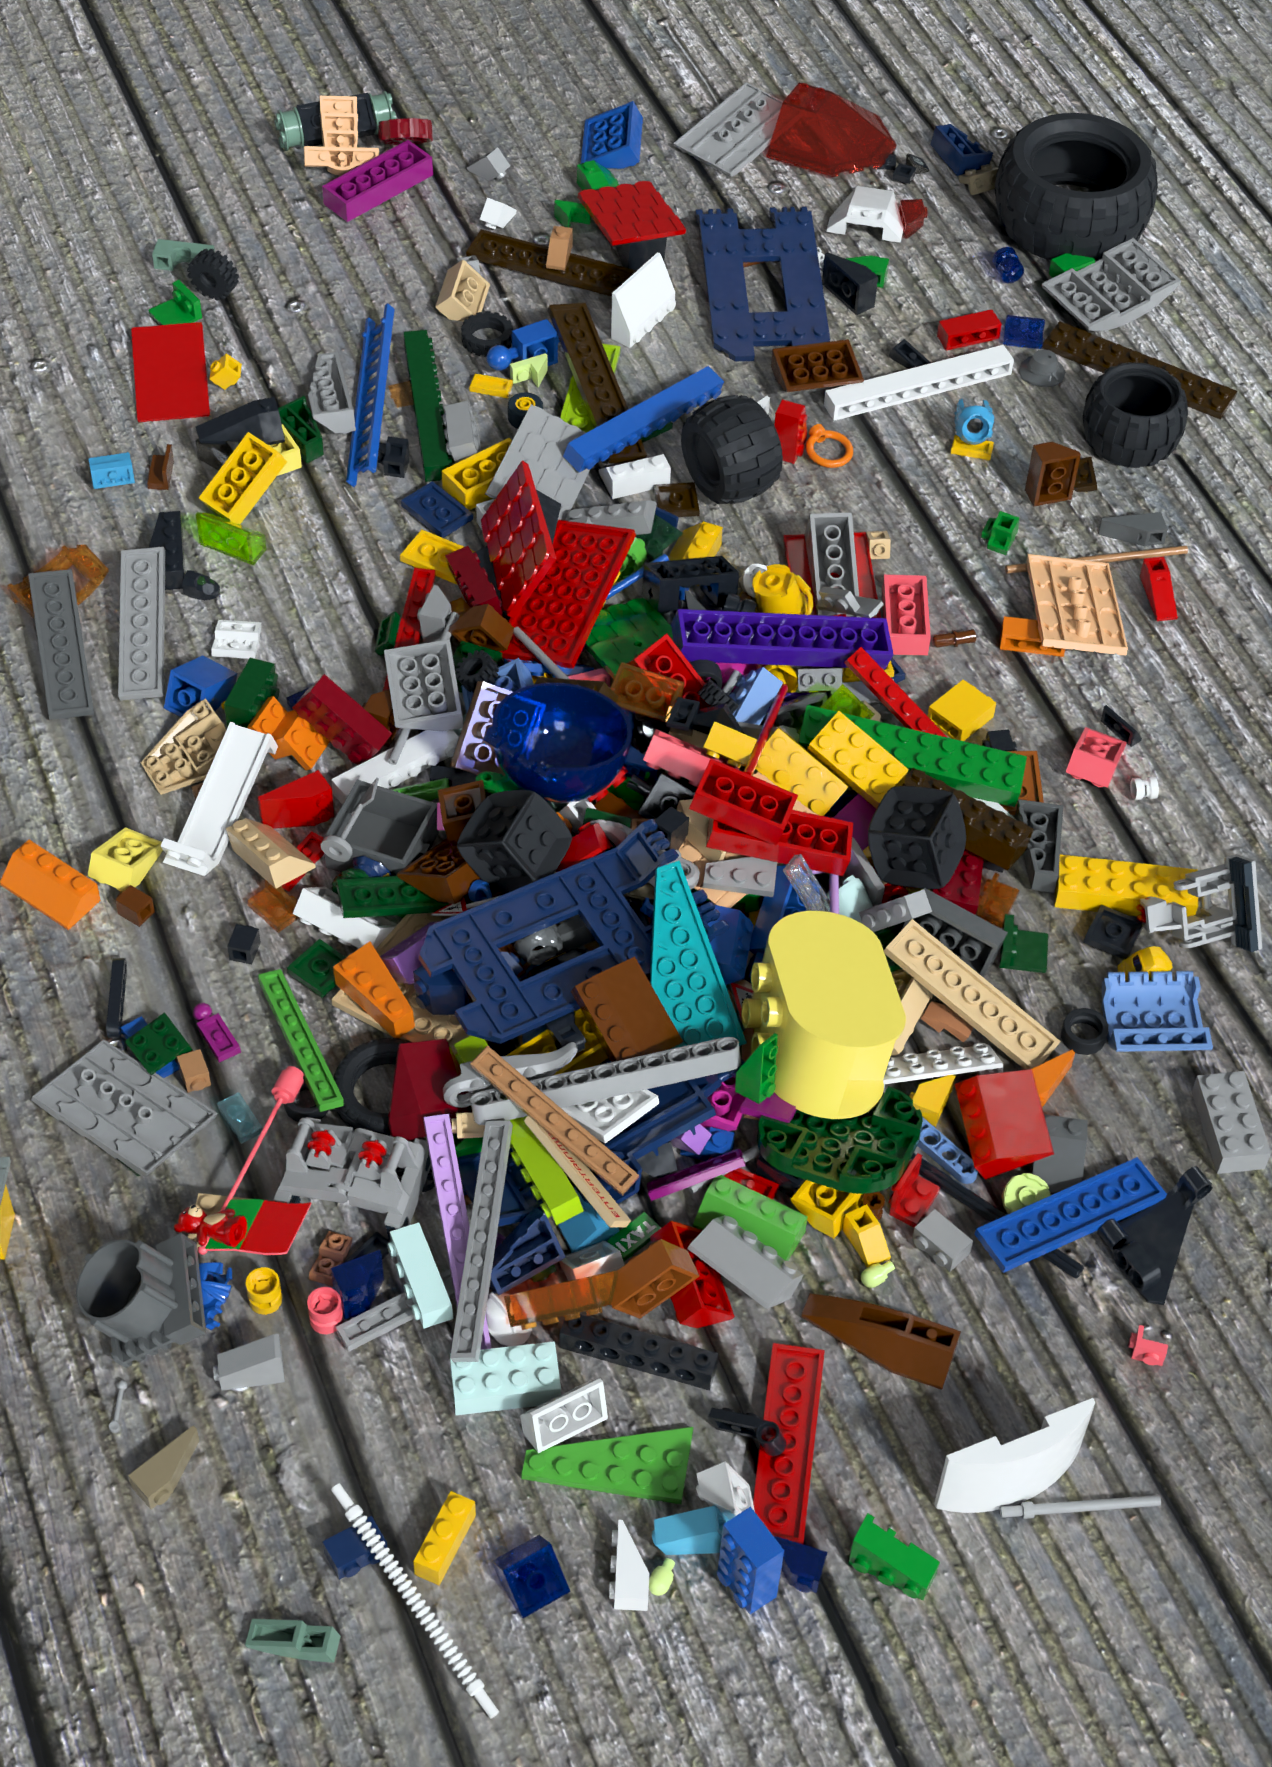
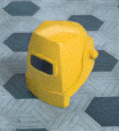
M1151 946L1133 953L1129 958L1124 959L1117 968L1118 972L1125 973V981H1128V972H1148L1149 980H1151L1152 971L1172 972L1173 966L1170 958L1161 947Z

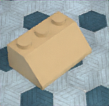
M461 260L447 270L435 307L449 320L464 321L470 315L482 312L490 283L465 260Z

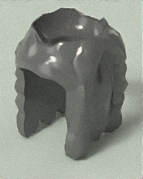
M554 924L528 937L526 936L515 941L514 946L518 955L524 961L533 965H543L547 960L556 957L563 948L560 933ZM537 946L544 947L540 950L533 951V949Z

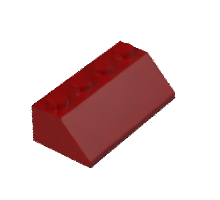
M668 634L659 638L626 664L668 718L678 697L700 701L699 709L711 707L697 693L705 685V682Z
M588 822L578 829L580 833L572 838L570 847L556 872L597 856L613 847L599 823L591 825Z
M670 1221L650 1236L651 1242L662 1239L687 1250L699 1274L698 1278L670 1297L676 1311L675 1316L680 1324L693 1328H701L732 1320L735 1315L720 1273L687 1249L703 1230Z

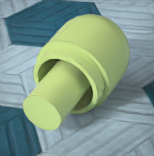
M889 1260L883 1265L877 1263L869 1266L862 1272L861 1282L868 1288L880 1285L888 1278L887 1274L895 1270L893 1263Z
M666 1558L662 1566H657L649 1577V1591L652 1594L660 1596L668 1591L674 1576L672 1569L675 1562L672 1559Z

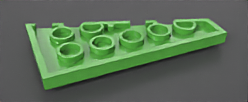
M693 1427L552 1446L540 1453L535 1449L526 1450L522 1479L682 1504Z

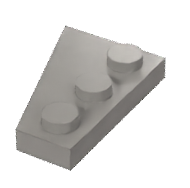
M746 857L706 863L703 888L773 897L777 862Z

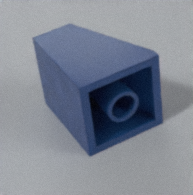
M203 655L170 671L164 709L182 717L187 710L206 698L214 711H216L221 706V703L228 698L236 683L238 673Z

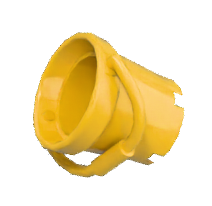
M774 564L766 566L767 571H764L762 574L760 570L756 573L752 583L757 602L755 613L811 615L813 608L811 588L799 575L791 573L789 567Z

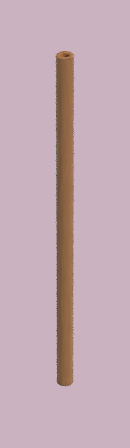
M1177 546L1069 559L1109 563L1187 554L1188 547ZM1027 563L1006 565V574L1028 572Z

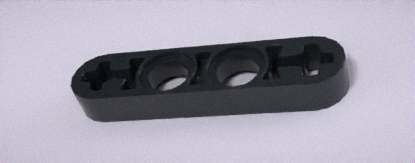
M113 958L106 1023L108 1038H121L122 1034L121 1027L127 979L126 958Z

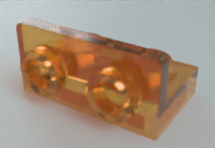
M995 873L992 880L987 879L983 889L984 895H979L977 916L1002 928L1004 915L1010 913L1019 895V890L998 882L1000 874Z
M265 879V888L247 900L248 906L279 933L300 918L293 914L298 901L294 896H289L282 886L275 888Z

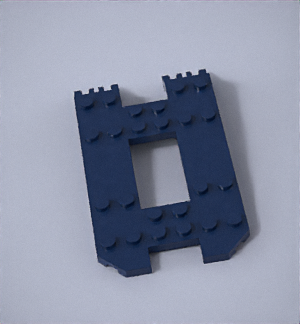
M807 206L800 207L798 212H795L794 207H790V212H787V207H783L781 212H777L776 207H770V221H774L775 228L739 229L737 213L733 212V208H727L724 214H721L720 209H716V214H713V209H709L708 214H703L701 209L695 210L696 223H699L713 346L719 352L724 351L729 355L728 358L735 362L754 361V347L798 346L830 342L812 212L807 210ZM779 261L786 312L749 313L743 262Z
M654 819L641 823L616 848L429 926L419 954V960L430 978L453 969L472 998L473 1003L455 1010V1017L467 1035L501 1044L578 1010L580 1007L571 993L574 986L634 956L646 977H650L653 924L645 927L623 895L644 886L655 876V870L658 867L673 862L679 856L675 849H669L659 856L657 852L668 848L670 845L669 840L665 838L662 831H658L648 838L645 836V834L657 829L658 825ZM703 889L692 893L695 904L704 902L708 897ZM708 902L698 908L709 942L717 935L729 929V925L725 920H721L709 927V922L715 921L720 917V912L715 909V905L712 902ZM578 914L600 947L520 982L499 951V948Z

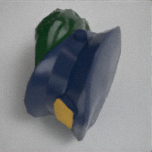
M366 856L353 858V868H348L342 871V874L336 876L332 882L331 889L338 895L336 886L339 879L392 876V873L381 862Z

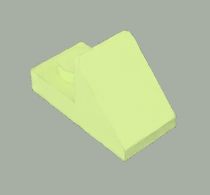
M547 354L510 364V380H513V384L532 379L535 385L539 387L548 371Z

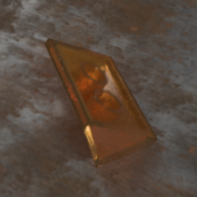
M621 662L611 685L612 691L619 697L615 704L616 707L667 723L677 698H682L684 682L623 662Z

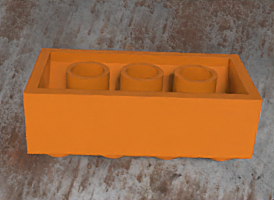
M29 839L12 853L0 880L2 887L67 930L101 901L97 883Z

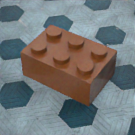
M660 1239L652 1242L648 1249L641 1254L630 1258L626 1265L612 1271L609 1277L603 1280L601 1284L613 1309L641 1319L698 1278L699 1274L687 1250Z

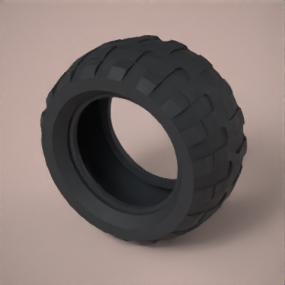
M1061 113L1040 118L1021 128L1016 133V136L1009 141L999 162L995 181V199L999 222L1006 229V233L1010 238L1036 256L1051 261L1055 257L1068 253L1091 257L1097 262L1103 258L1104 252L1132 238L1139 241L1155 207L1158 188L1156 161L1151 156L1150 148L1136 133L1114 120L1085 113ZM1055 185H1074L1097 192L1073 191Z

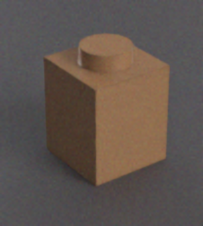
M200 1049L177 1056L179 1071L187 1093L211 1086L209 1071Z

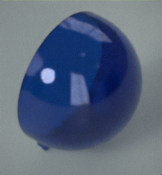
M541 683L518 689L507 695L498 704L493 714L492 726L487 729L484 741L493 746L499 766L506 777L517 788L533 791L546 802L572 803L590 798L599 793L617 777L629 754L632 727L628 716L622 708L613 700L597 691L567 683Z

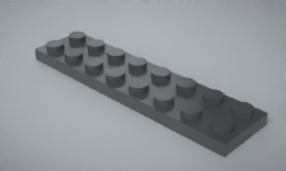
M72 569L29 573L49 720L94 715Z

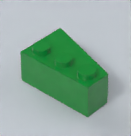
M867 1513L853 1540L849 1564L861 1573H869L877 1577L881 1583L887 1586L893 1585L901 1589L908 1597L919 1598L924 1601L937 1574L940 1562L913 1543H909L908 1546L894 1537L896 1534L891 1528H888L887 1531L883 1530L873 1523L875 1517Z

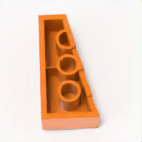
M371 941L333 966L336 985L393 1038H400L415 1027L413 1009Z

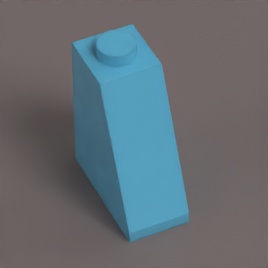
M715 1505L654 1519L655 1530L652 1531V1540L654 1545L665 1555L720 1553L723 1524L729 1521V1519Z

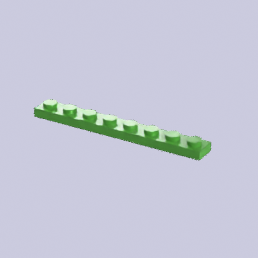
M282 970L258 974V982L295 1061L304 1074L303 1078L319 1112L342 1107L343 1097Z

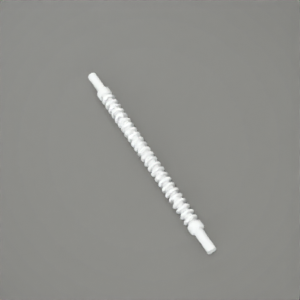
M340 1483L335 1485L331 1491L345 1509V1516L348 1521L354 1522L352 1526L358 1528L357 1534L363 1535L361 1539L367 1541L366 1546L371 1547L370 1552L376 1553V1560L380 1559L379 1565L385 1566V1573L389 1572L388 1578L394 1579V1586L398 1585L397 1591L403 1592V1599L407 1598L406 1604L412 1605V1612L416 1611L415 1617L421 1618L420 1624L426 1625L425 1631H430L429 1637L435 1638V1645L439 1644L438 1650L444 1651V1658H449L448 1664H453L452 1670L458 1671L457 1678L463 1679L462 1684L467 1685L466 1691L468 1694L475 1696L490 1719L495 1717L499 1710L483 1689L485 1685L482 1680L475 1678L477 1673L470 1671L472 1666L466 1665L467 1659L461 1658L463 1653L457 1652L458 1646H453V1639L447 1638L449 1633H444V1626L438 1625L439 1619H434L435 1613H430V1606L424 1605L426 1600H421V1593L415 1592L417 1587H412V1580L406 1579L408 1575L402 1573L403 1567L397 1566L399 1562L393 1560L394 1554H389L390 1549L388 1547L385 1548V1542H380L379 1540L381 1536L375 1535L376 1529H371L372 1523L366 1522L367 1516L362 1515V1508L353 1503Z

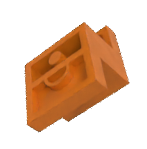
M274 696L267 698L247 727L248 729L264 734L268 733L273 736L278 748L275 754H269L274 759L292 755L306 771L313 768L330 743L309 722L302 719L295 710L287 712Z

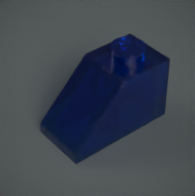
M774 1536L784 1549L781 1570L789 1584L795 1586L801 1592L817 1593L828 1552Z

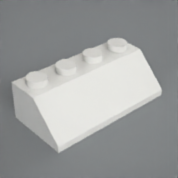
M325 886L303 888L293 912L294 915L300 917L302 923L319 927L321 933L338 937L340 943L349 946L353 945L358 949L371 941L376 949L398 925L382 916L343 918L338 895Z

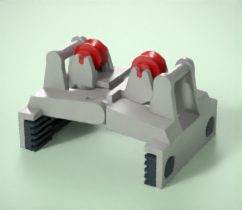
M308 1117L300 1119L298 1123L299 1130L293 1145L286 1153V1170L273 1201L290 1204L300 1203V1196L339 1203L349 1201L351 1206L387 1214L384 1223L387 1228L389 1241H391L390 1231L410 1225L431 1168L426 1140L415 1138L413 1143L403 1137H391L362 1128H357L353 1131V1127L321 1124V1119ZM310 1166L328 1169L329 1171L313 1170L309 1168ZM397 1167L405 1169L401 1182L395 1172ZM371 1180H381V1183H377Z

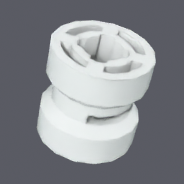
M1147 777L1144 780L1132 778L1130 782L1132 799L1142 800L1143 797L1156 799L1159 792L1156 777Z

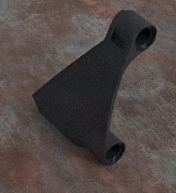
M572 949L553 958L543 965L530 970L527 977L519 981L521 982L585 954L586 949ZM576 1010L544 1024L550 1032L557 1050L571 1042L577 1045V1053L585 1049V1037L575 1025Z
M1197 1166L1188 1169L1163 1200L1137 1212L1120 1223H1117L1115 1219L1108 1220L1097 1231V1234L1113 1252V1260L1117 1267L1147 1303L1165 1304L1193 1207L1213 1189L1212 1183Z

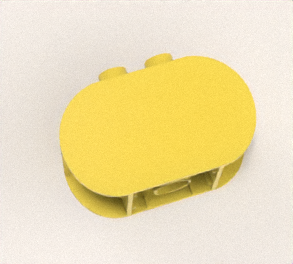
M802 911L782 918L770 931L762 963L753 964L751 983L754 992L752 999H744L742 1004L744 1028H753L754 1031L751 1042V1054L774 1033L778 1034L777 1070L774 1083L776 1085L774 1092L778 1097L796 1106V1109L801 1112L821 1118L845 1119L865 1114L872 1110L882 1098L884 1091L883 1078L895 1041L902 1034L906 1024V1015L881 942L874 932L862 923L832 912Z

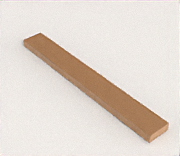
M488 1045L470 1063L473 1069L621 1196L639 1178V1174Z

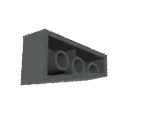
M1018 799L1015 819L1024 822L1027 826L1034 829L1026 851L1023 853L1031 890L1054 893L1059 873L1064 805Z

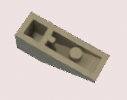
M194 1425L128 1475L131 1488L150 1509L165 1503L175 1490L199 1443L197 1428Z

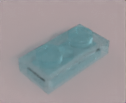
M239 1092L217 1103L219 1111L241 1144L261 1133L263 1129Z

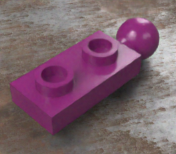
M207 1003L197 1004L193 1009L194 1018L200 1021L197 1023V1028L218 1062L220 1063L241 1053L239 1044L219 1013L212 1016L210 1005Z

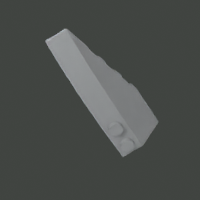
M338 352L318 354L315 372L313 373V382L310 385L311 391L308 394L313 419L334 433L347 434L350 431H356L354 410Z

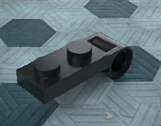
M711 1408L708 1417L716 1430L756 1438L765 1453L770 1456L780 1455L785 1450L786 1439L776 1423L762 1420L753 1413H746L745 1415L736 1413L729 1408Z

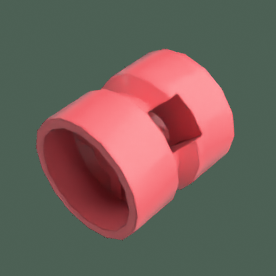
M320 1287L312 1291L307 1300L311 1327L320 1334L327 1335L336 1332V1326L343 1323L342 1303L339 1293L331 1287Z

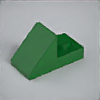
M555 199L554 217L564 227L570 228L572 222L590 225L592 217L582 203Z

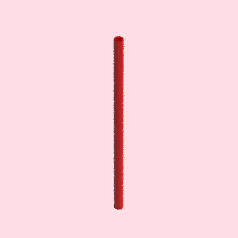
M782 684L773 701L744 772L749 775L754 773L788 691L786 684Z

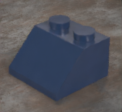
M423 965L413 971V985L416 991L415 1000L420 1008L428 1010L432 1015H455V1010L469 1004L468 992L451 969L431 978Z

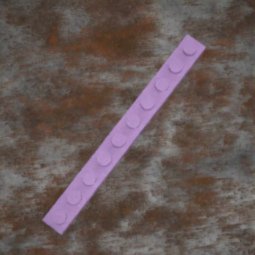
M449 1114L424 1117L423 1122L456 1307L458 1309L470 1227ZM486 1314L480 1350L492 1348Z

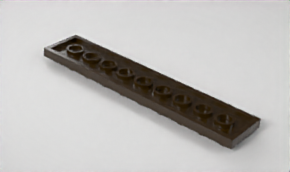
M482 229L466 251V256H476L479 261L611 297L612 293L637 271L570 253L565 271L546 268L549 247Z
M586 303L549 305L547 311L557 331V336L593 427L596 428L629 410ZM641 439L632 446H626L620 453L610 455L607 462H630L646 458L647 453Z
M1061 321L1058 322L1042 345V349L1050 350L1056 355L1102 373L1112 366L1130 362L1160 367L1168 371L1173 377H1176L1181 383V388L1185 390L1188 407L1220 420L1236 398L1238 392Z

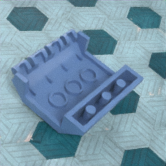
M1152 971L1151 980H1149L1148 972H1128V981H1125L1124 972H1107V978H1104V981H1102L1103 1017L1108 1023V1045L1116 1052L1212 1050L1209 1027H1203L1197 1000L1201 990L1199 977L1193 978V971H1175V980H1172L1171 971Z

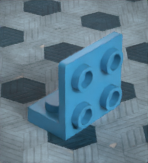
M130 453L89 458L94 489L135 483Z

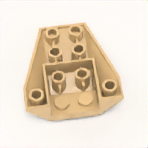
M206 698L187 710L141 762L161 795L203 781L208 774L227 728Z

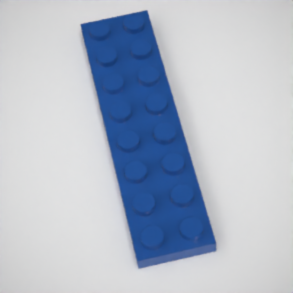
M1136 1157L976 1228L974 1235L1004 1273L1097 1231L1108 1220L1115 1219L1117 1222L1146 1209L1166 1198L1167 1193L1139 1158Z

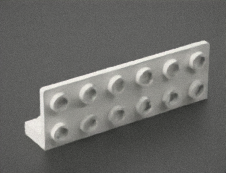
M977 1043L971 1047L964 1048L955 1046L950 1048V1050L943 1051L929 1050L922 1054L906 1053L901 1057H890L883 1078V1092L885 1093V1084L975 1071H977V1075L1003 1073V1063L991 1046L985 1043Z

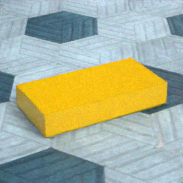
M475 373L469 390L470 392L508 398L513 387V380Z
M954 435L951 454L990 460L994 442L984 441L981 444L972 445L963 442L959 436Z

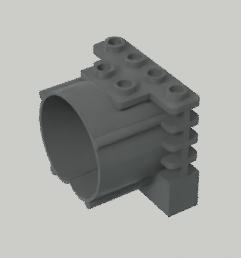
M180 1233L157 1244L156 1250L140 1240L134 1243L130 1240L119 1239L108 1242L97 1249L92 1255L87 1254L85 1256L86 1263L80 1272L76 1286L77 1303L80 1310L87 1317L91 1318L90 1324L95 1329L111 1337V1356L116 1363L127 1368L132 1366V1361L134 1360L138 1362L145 1360V1355L147 1354L151 1356L158 1354V1349L160 1348L164 1350L171 1348V1343L173 1342L183 1345L206 1334L197 1243L189 1237Z

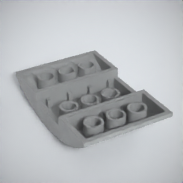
M1132 238L1104 252L1101 260L1077 272L1072 268L1042 283V287L1088 330L1105 331L1132 322L1152 310L1179 286L1181 280L1138 241Z

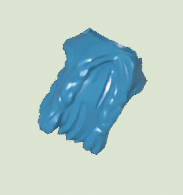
M959 399L957 411L954 412L956 435L963 442L972 445L981 444L988 438H991L993 435L994 414L988 401L983 400L982 406L975 405L964 408L963 399ZM974 418L981 420V430L977 433H972L967 429L968 422Z

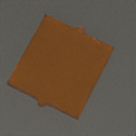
M410 381L388 386L391 398L394 399L397 408L413 405Z

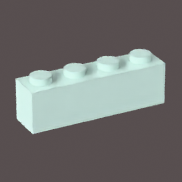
M420 1223L390 1231L391 1242L387 1243L391 1258L396 1257L398 1263H395L399 1278L404 1277L406 1284H403L407 1299L412 1298L414 1305H411L415 1320L420 1319L423 1329L452 1320V1304Z

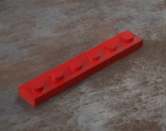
M862 647L844 662L905 728L947 737Z

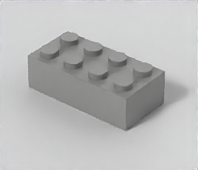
M1245 1071L1198 1075L1192 1089V1095L1217 1174L1265 1169L1271 1151Z

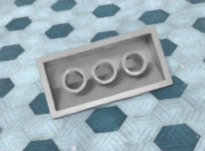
M646 500L568 510L565 521L588 516L592 524L634 529L636 535L648 534L652 530L657 503L656 501Z
M724 1215L713 1219L687 1249L766 1309L790 1300L804 1275L797 1270V1266L777 1255L778 1253L774 1248L765 1246L757 1240L758 1238L754 1233L741 1228L732 1217Z

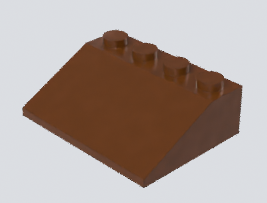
M849 339L772 349L771 368L775 380L786 392L864 382Z
M448 838L397 873L398 878L436 901L448 902L449 904H456L462 901V898L468 894L471 884L478 879L482 880L461 856L457 848L458 840L449 842Z
M635 956L574 986L571 990L573 997L610 1062L669 1050L683 1043L681 1036Z

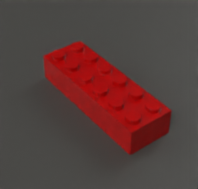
M792 810L776 846L709 818L706 847L843 876L851 860L853 822Z

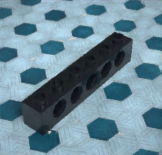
M567 1311L560 1330L559 1348L710 1391L717 1370L718 1353L575 1312Z

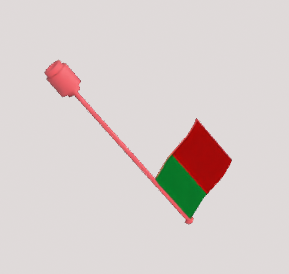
M288 1066L281 1071L272 1089V1094L277 1102L220 1210L233 1209L235 1211L233 1218L238 1215L245 1216L247 1220L245 1238L236 1247H231L216 1242L207 1236V1243L204 1246L198 1247L199 1254L204 1255L208 1251H239L260 1255H282L288 1253L312 1204L311 1202L290 1204L261 1199L232 1200L281 1104L293 1103L304 1083V1074L300 1069Z

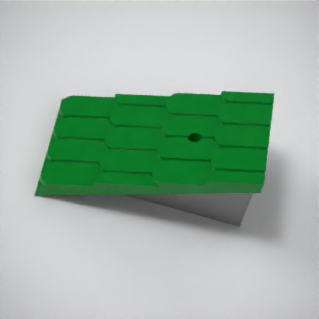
M645 598L633 599L626 604H615L608 607V609H601L584 648L614 680H618L623 691L630 686H635L639 689L640 693H648L626 664L665 634H668L673 640L671 624ZM639 702L636 709L654 704L655 702Z

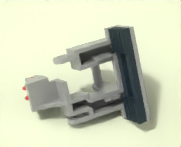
M1234 854L1224 857L1225 864L1185 874L1186 879L1174 882L1175 890L1188 889V894L1196 897L1202 896L1200 911L1208 917L1200 918L1195 915L1187 917L1185 906L1175 902L1166 904V901L1163 899L1149 896L1145 899H1140V904L1136 906V909L1141 911L1137 919L1142 921V926L1148 933L1172 930V936L1180 939L1179 947L1192 948L1231 937V945L1243 948V950L1249 952L1262 949L1255 860ZM1228 889L1230 910L1213 906L1211 894Z

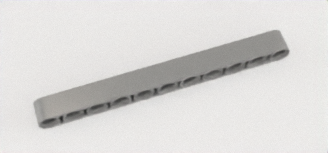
M724 1037L530 1080V1082L560 1108H565L737 1069L741 1065L739 1041L734 1037ZM497 1088L477 1092L470 1098L474 1121L478 1125H485L486 1121H506L528 1116Z

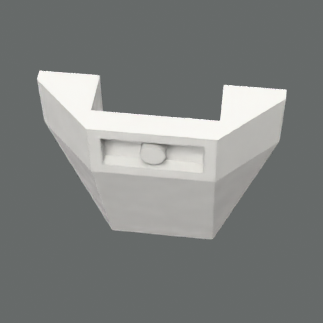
M856 186L831 215L828 222L827 232L844 235L848 223L883 228L882 240L900 243L904 229L894 191Z

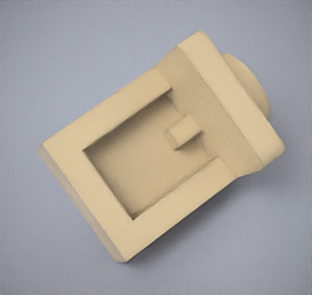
M456 1113L457 1118H452V1134L457 1133V1139L484 1136L485 1125L475 1123L473 1113Z

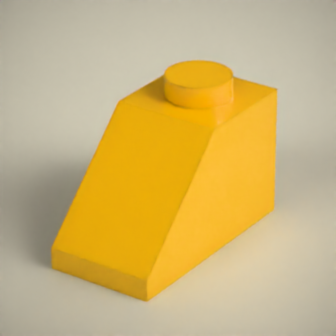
M947 1075L921 1083L916 1093H910L909 1097L913 1100V1106L916 1110L920 1109L922 1117L935 1127L953 1090L956 1077L954 1075Z

